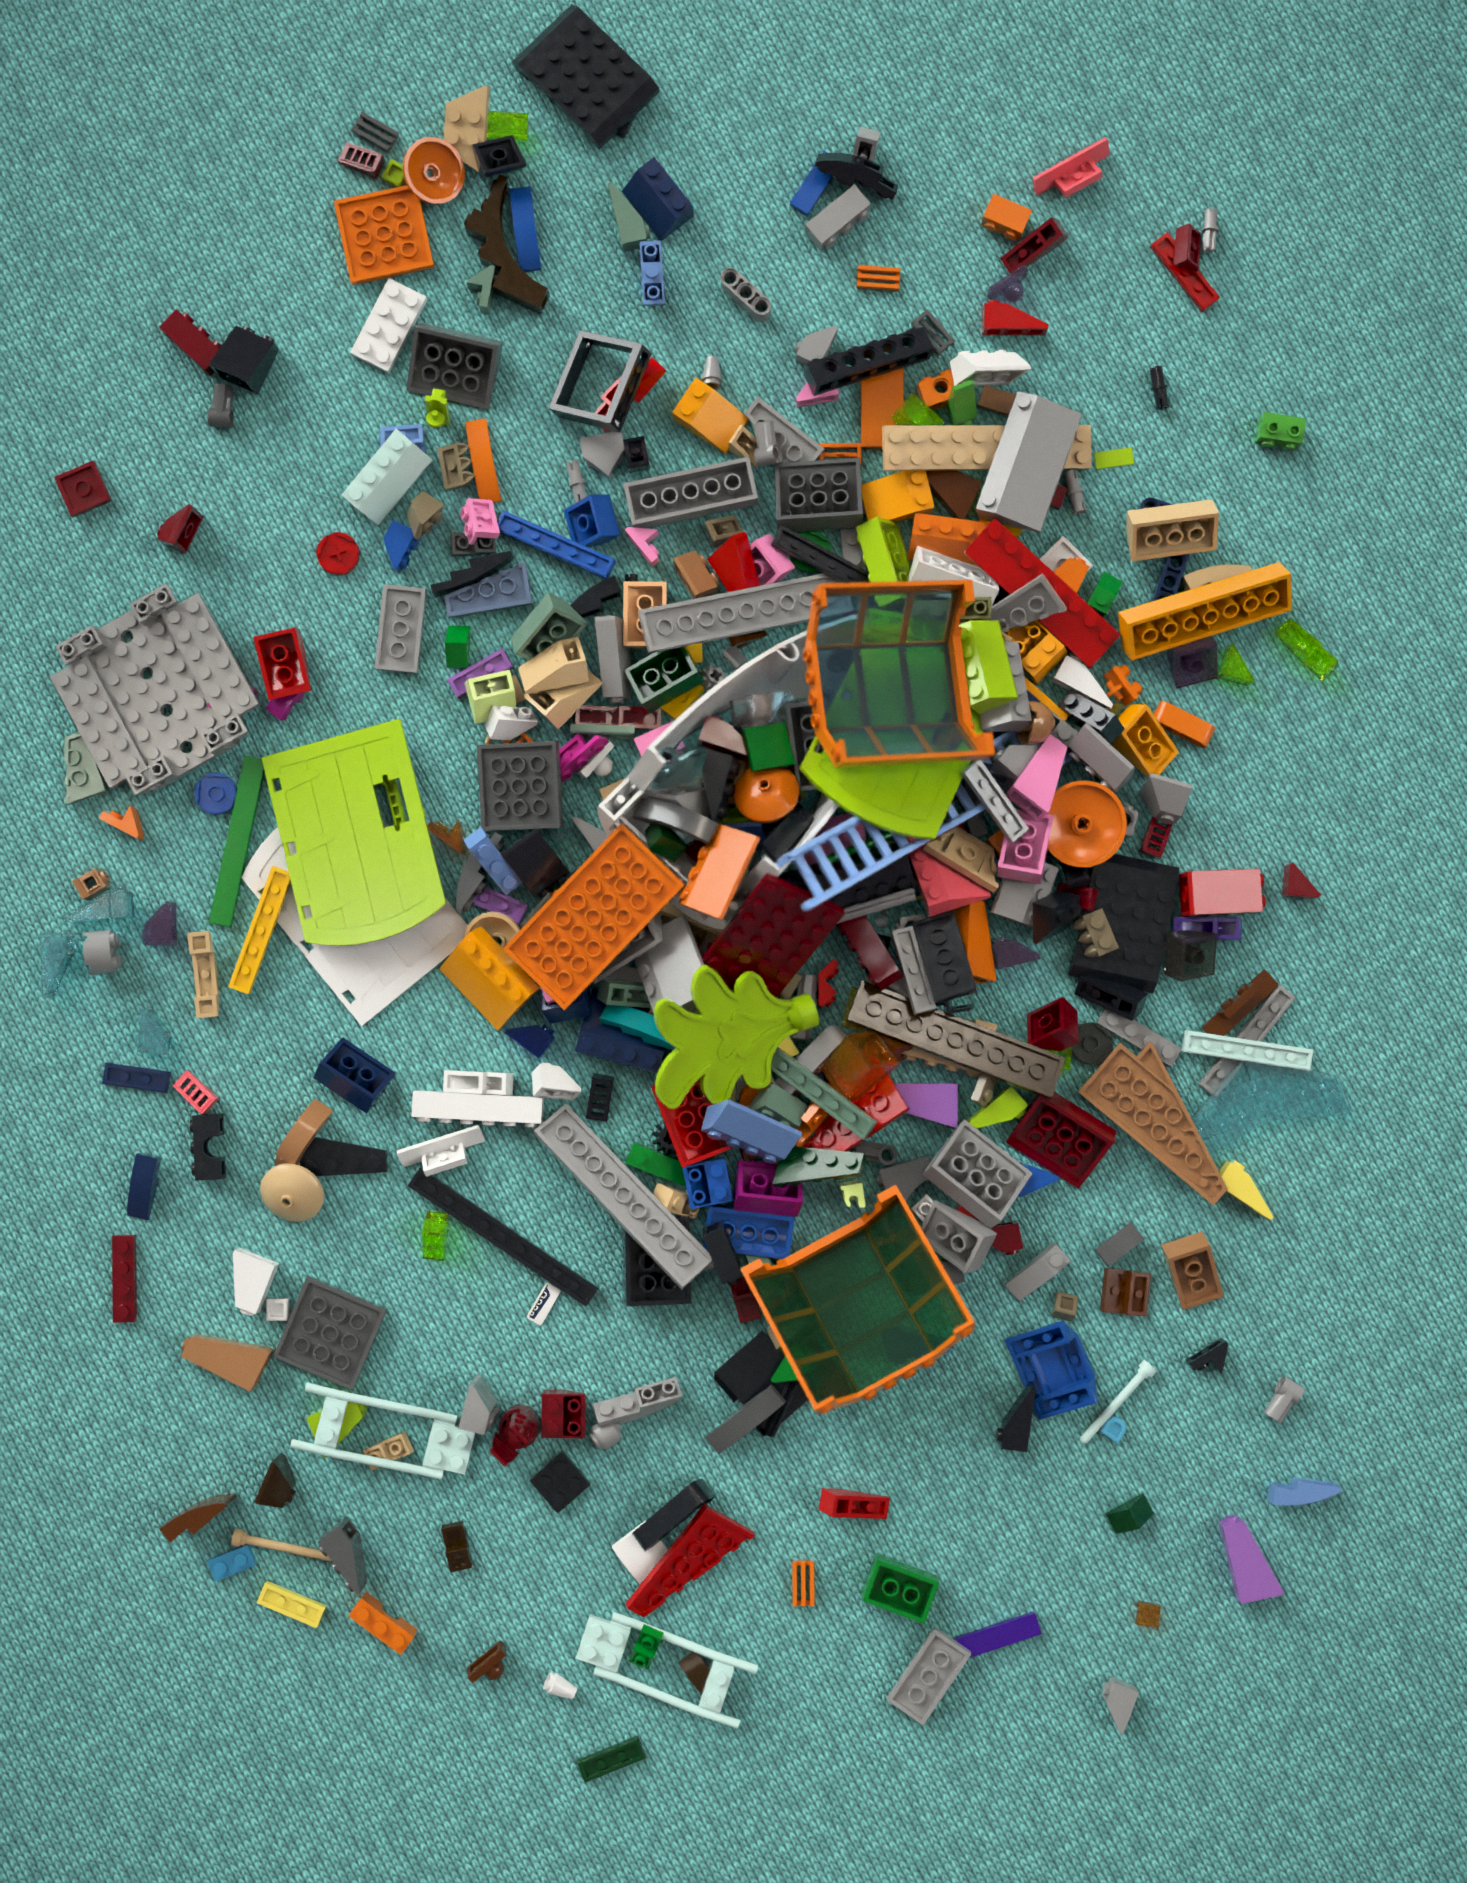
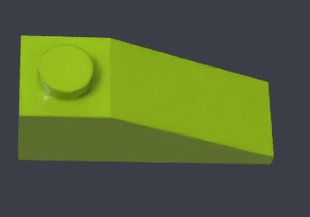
M1008 1085L987 1104L986 1108L982 1107L967 1122L977 1129L1009 1121L1013 1118L1019 1119L1026 1113L1025 1108L1028 1104L1011 1085Z

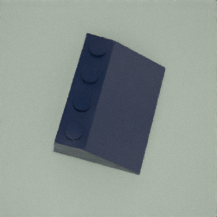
M592 989L591 1016L584 1017L575 1051L658 1073L666 1048L644 1043L642 1037L623 1033L619 1027L601 1023L600 1016L606 1004L597 999L598 990ZM631 1007L646 1013L650 1010V1008Z

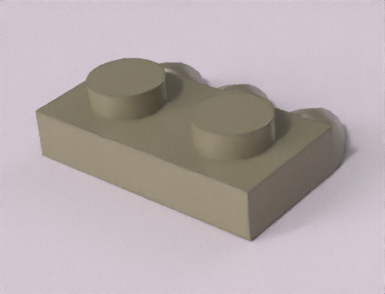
M454 443L437 448L444 486L447 491L468 486L467 483L475 476L473 473L465 471L472 462L471 459L462 457L469 448L465 443Z
M1102 908L1078 918L1073 924V929L1087 930L1082 933L1078 942L1084 944L1092 943L1086 949L1084 956L1098 957L1119 948Z
M981 1073L971 1100L978 1106L986 1108L992 1099L994 1085L998 1082V1079Z

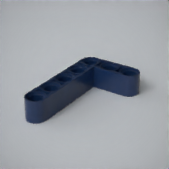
M1149 497L1144 499L1137 509H1144L1143 507L1146 505L1152 508L1173 504ZM1189 554L1165 557L1150 602L1176 594ZM1171 559H1176L1179 562L1178 568L1171 565ZM1164 579L1171 580L1173 586L1171 588L1166 587L1163 582Z

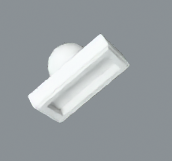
M609 741L600 753L592 756L585 766L576 770V773L580 777L585 778L592 771L598 776L608 775L613 766L612 761L606 755L612 750L614 745Z

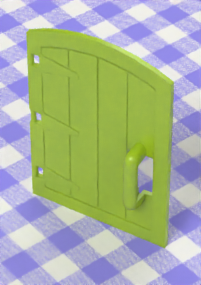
M875 616L862 642H869V640L873 642L897 641L899 628ZM907 633L905 641L919 639ZM934 647L905 648L915 724L940 723L944 712L949 714L945 723L952 722L943 652ZM897 649L860 650L869 726L907 724ZM853 661L825 716L826 728L862 727ZM844 690L851 694L848 701L841 699ZM970 707L972 722L975 725L973 730L976 733L983 734L984 731H981L979 714ZM936 730L918 731L933 753L946 752L955 734L954 730H942L935 746L932 747L930 742ZM909 732L873 733L886 755L923 754ZM864 734L831 735L835 743L844 739L846 757L877 756ZM815 736L799 769L826 797L857 818L895 834L917 839L934 840L963 778L961 772L969 766L971 760L835 768L825 750H823L822 754L815 752L818 743H820L817 736ZM961 741L957 752L968 751Z
M400 718L261 757L305 942L329 946H348L380 941L417 926L447 904ZM280 779L282 790L275 791L273 780ZM396 779H400L410 821L406 820ZM382 784L386 789L394 821L393 826L386 828L383 826L374 785ZM295 842L297 853L291 855L288 843ZM310 906L312 917L306 919L303 907Z

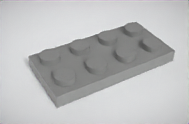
M383 584L375 670L418 674L427 596L426 588Z
M934 1626L888 1694L887 1701L921 1725H924L971 1656V1651Z

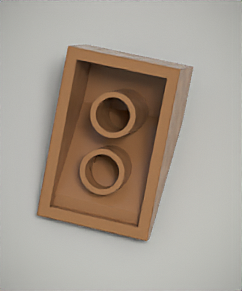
M1202 1231L1161 1245L1182 1310L1224 1297L1212 1250Z

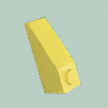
M1235 1160L1233 1163L1225 1161L1219 1173L1228 1188L1226 1192L1264 1218L1272 1220V1213L1250 1175L1244 1171L1245 1167Z

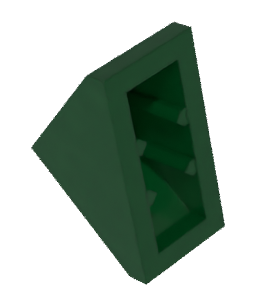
M653 822L645 830L648 848L672 862H676L688 848L672 828Z
M1143 1493L1105 1513L1116 1534L1140 1529L1154 1514Z

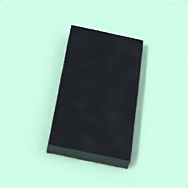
M951 910L912 922L935 1004L978 992L954 911Z

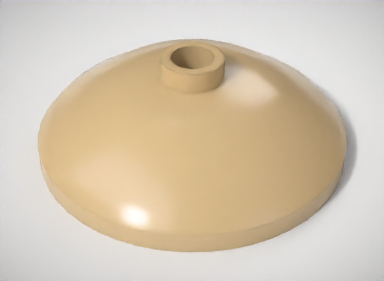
M486 912L475 917L468 924L464 938L472 930L482 926L504 948L521 929L512 918L505 914ZM498 937L502 939V944L498 942Z
M296 1164L274 1166L265 1174L261 1181L260 1193L265 1206L274 1215L290 1222L307 1221L313 1218L323 1205L324 1190L319 1179L302 1166Z

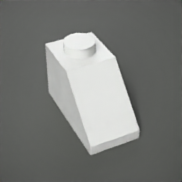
M542 1063L532 1072L533 1096L573 1101L581 1093V1087L560 1066Z

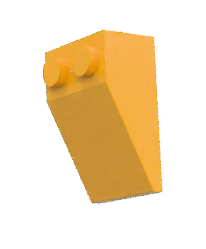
M696 377L672 412L673 421L724 454L728 452V442L739 425L745 426L749 420L747 416L717 391Z
M902 471L861 485L862 502L867 521L880 517L897 522L914 518L915 513L930 515L935 508L926 471Z
M1130 704L1118 717L1125 729L1112 745L1147 778L1151 773L1160 775L1179 751L1147 704Z

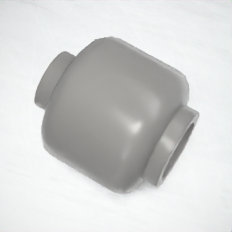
M618 1422L600 1427L596 1423L591 1427L589 1437L598 1450L600 1448L608 1450L621 1440L620 1431L622 1428Z

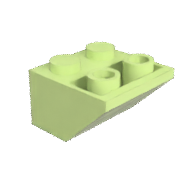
M510 670L471 678L464 682L475 724L486 722L492 706L516 707L515 689Z

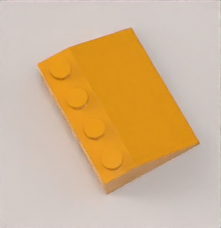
M482 926L472 930L439 968L497 1031L540 989Z

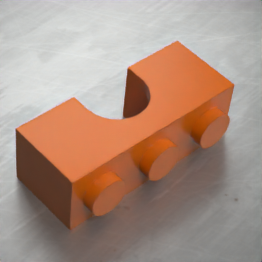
M365 1591L348 1616L401 1655L414 1638L418 1629L401 1617L394 1619L382 1609L383 1603Z

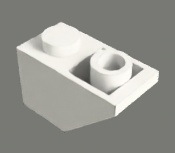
M492 706L485 723V728L490 739L512 740L536 726L538 721L531 708Z

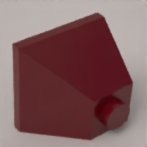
M188 504L166 519L165 523L159 527L157 540L186 555L204 516L192 505Z

